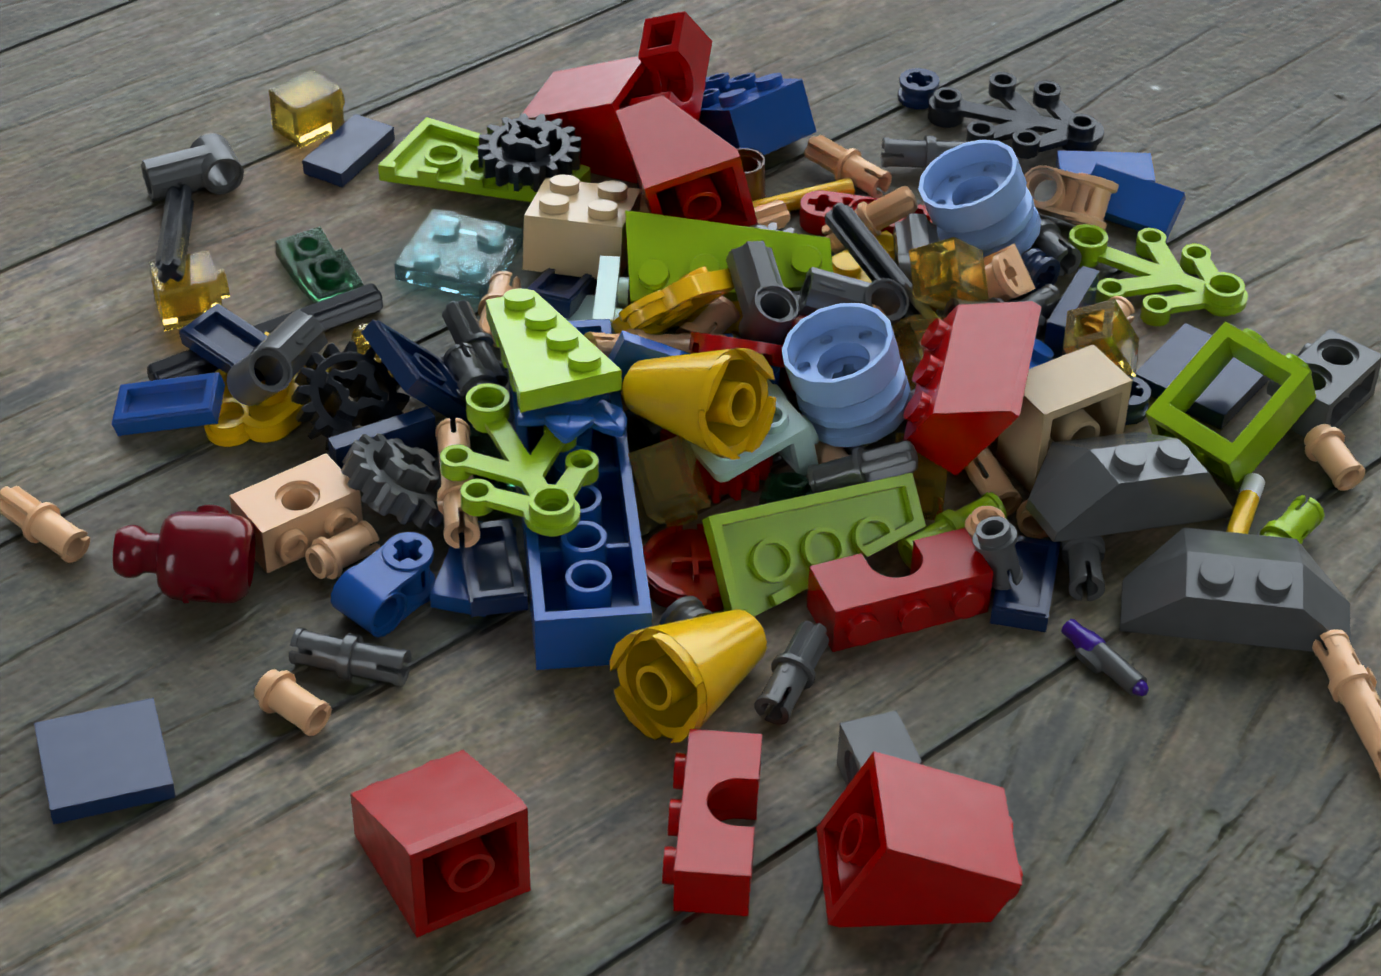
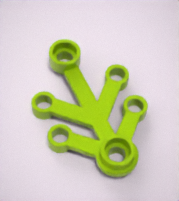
M1082 224L1070 230L1068 242L1081 253L1079 267L1092 268L1102 263L1139 276L1120 280L1115 278L1100 280L1097 283L1095 302L1100 307L1114 296L1125 298L1171 290L1183 292L1184 294L1168 297L1152 294L1143 299L1140 313L1141 320L1150 326H1164L1170 321V316L1173 313L1206 309L1215 316L1226 317L1243 311L1247 305L1248 293L1245 290L1244 281L1235 274L1219 272L1211 260L1210 249L1202 244L1192 243L1185 245L1182 248L1179 265L1166 244L1164 232L1156 228L1141 229L1137 234L1135 251L1141 257L1152 259L1153 262L1108 247V234L1101 227ZM1183 271H1185L1186 273H1189V274L1198 275L1199 279H1198V278H1195V277H1193V276L1187 275V274H1185Z
M492 383L479 384L471 388L466 394L467 419L477 431L490 435L504 460L475 453L464 445H450L440 453L442 476L451 481H463L474 474L522 487L526 495L494 488L492 483L484 479H471L466 481L460 488L462 510L472 516H483L490 513L493 509L518 515L524 518L525 524L530 530L550 537L572 531L580 521V506L575 497L582 486H588L597 481L599 476L598 456L592 451L584 449L570 452L565 458V472L556 485L547 484L544 478L560 452L573 449L577 443V438L570 443L564 444L544 425V434L532 454L529 455L508 421L510 418L509 392L504 387Z

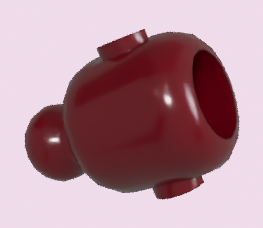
M212 504L199 506L196 511H178L169 515L163 521L160 533L147 532L138 525L123 526L117 529L114 538L113 570L124 578H136L143 573H154L157 576V584L162 593L171 599L182 600L184 604L189 603V601L234 603L243 599L249 593L255 564L256 543L254 528L245 517L230 514L225 508Z

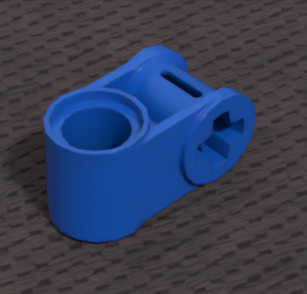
M415 532L399 533L389 538L383 546L358 565L346 570L339 577L331 593L332 606L377 638L391 633L403 619L421 605L430 601V592L436 580L435 575L429 568L434 557L432 542L426 536Z

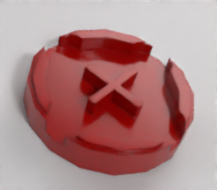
M683 524L670 526L653 535L643 546L650 598L658 605L668 608L673 602L684 596H694L702 602L705 609L711 612L724 608L703 524H697V530H683Z

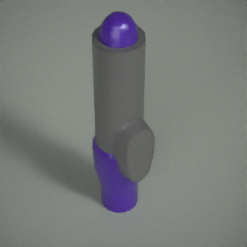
M1070 619L1063 625L1062 634L1073 643L1076 648L1075 655L1087 668L1096 674L1103 671L1131 696H1145L1148 693L1149 687L1146 677L1109 647L1103 638L1083 627L1075 619Z

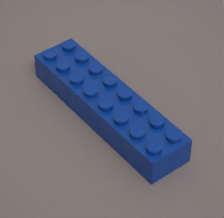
M610 319L568 321L583 335L587 332L612 334ZM508 371L513 429L529 455H531L544 434V425H517V412L519 409L517 393L513 392ZM620 390L601 394L602 400L617 405L623 410ZM589 427L577 437V443L573 449L559 453L544 479L547 484L556 485L565 472V458L570 452L584 449L592 451L598 456L599 476L597 481L591 485L582 486L575 497L580 506V521L572 531L554 537L540 535L530 530L522 517L536 670L610 665L611 655L615 645L635 630L652 627V608L626 432L624 436L616 437ZM519 487V494L526 495L522 487Z

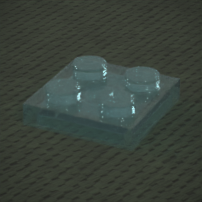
M432 209L394 263L395 279L482 299V297L487 295L492 275L499 271H506L522 247L523 229L504 225L497 221H486L460 215L453 211Z

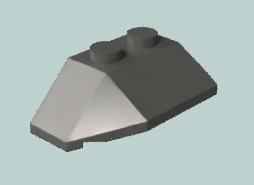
M1143 432L1052 442L1025 506L1053 542L1229 518L1233 512V507L1210 473L1185 444L1178 438Z
M1184 527L1127 575L1122 582L1120 631L1313 652L1312 645L1315 640L1321 641L1324 649L1328 650L1320 635L1327 631L1338 629L1347 633L1351 643L1349 601L1297 539Z

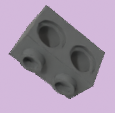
M1331 329L1327 330L1313 344L1306 343L1297 356L1311 369L1316 399L1293 424L1290 430L1305 437L1312 428L1320 424H1329L1331 427L1339 428L1374 395L1381 367V354ZM1270 379L1267 394L1272 397L1281 385Z

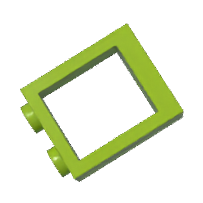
M1225 321L1145 414L1152 434L1178 438L1190 449L1191 453L1211 475L1233 489L1238 490L1243 483L1244 477L1256 469L1316 399L1310 367L1298 356L1287 353L1284 356L1269 347L1264 338L1255 331L1248 328L1242 331ZM1234 357L1278 383L1281 387L1232 443L1191 418L1185 412Z

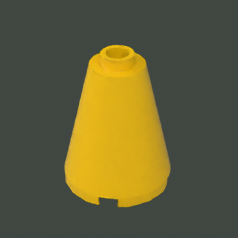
M732 348L639 360L630 367L622 383L624 401L630 411L718 457L731 460L740 459L738 455L744 451L753 453L760 447L771 428L776 410V397L768 396L767 379L775 380L773 369L763 355L752 349Z
M734 609L642 628L631 632L615 645L610 658V672L617 668L620 683L619 687L613 689L617 703L628 720L645 736L655 740L664 736L673 739L670 743L683 741L689 737L690 729H700L764 657L767 649L764 629L753 615L741 609Z

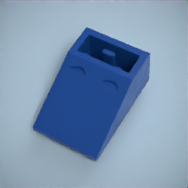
M727 72L706 78L699 122L736 149L750 148L759 151L764 156L817 132L802 79L783 78L782 73L768 74L760 78H756L755 73H745L730 78Z

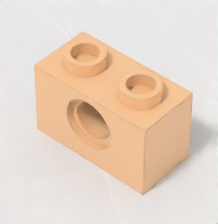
M327 453L229 495L232 514L245 517L253 525L256 543L255 560L266 573H270L305 557V552L311 547L314 539L321 536L329 539L363 520L360 490L349 488L347 483L350 478L342 474V469Z

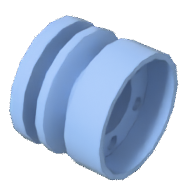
M977 140L962 143L943 152L934 159L920 176L918 190L932 223L937 225V233L942 248L948 257V261L960 269L963 266L966 269L968 265H975V261L1014 243L1020 255H1022L1031 248L1040 234L1041 218L1026 186L1027 182L1018 158L1012 147L1000 141Z
M862 303L835 304L818 309L804 317L787 334L782 347L784 365L792 389L796 392L799 409L802 415H805L814 426L819 441L833 447H857L880 440L895 431L905 420L903 414L908 402L912 398L910 385L905 374L903 362L900 359L891 322L879 309Z

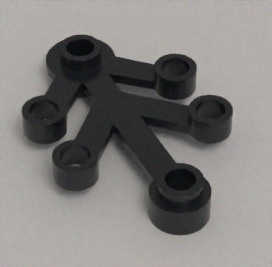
M996 72L990 76L988 94L992 98L1000 100L1008 109L964 101L961 92L951 87L937 89L929 99L928 120L932 124L942 128H952L962 124L964 117L977 119V121L969 123L966 141L993 140L1002 142L1012 139L1011 147L1016 157L1022 159H1031L1041 152L1061 146L1066 151H1095L1104 137V128L1101 123L1090 115L1075 114L1060 100L1061 87L1053 81L1037 82L1034 85L1032 97L1033 104L1039 108L1046 109L1053 118L1041 116L1016 91L1017 79L1014 75L1007 72ZM1037 132H1042L1046 134L1039 135Z

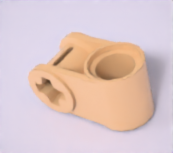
M1044 165L1033 167L1025 173L1026 186L1034 200L1038 213L1064 220L1076 226L1091 224L1106 230L1107 224L1103 220L1111 194L1117 193L1119 184L1098 176L1084 173L1077 174ZM1045 180L1056 181V192L1050 200L1042 202L1035 199L1034 194L1038 184Z
M1015 243L975 261V265L958 272L955 276L961 300L987 302L992 297H998L1007 302L1010 299L1017 298L1036 289Z

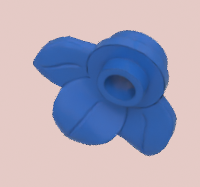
M601 395L522 413L518 409L517 425H546L562 443L567 444L589 427L607 435L622 437L627 429V417L620 407L602 400Z

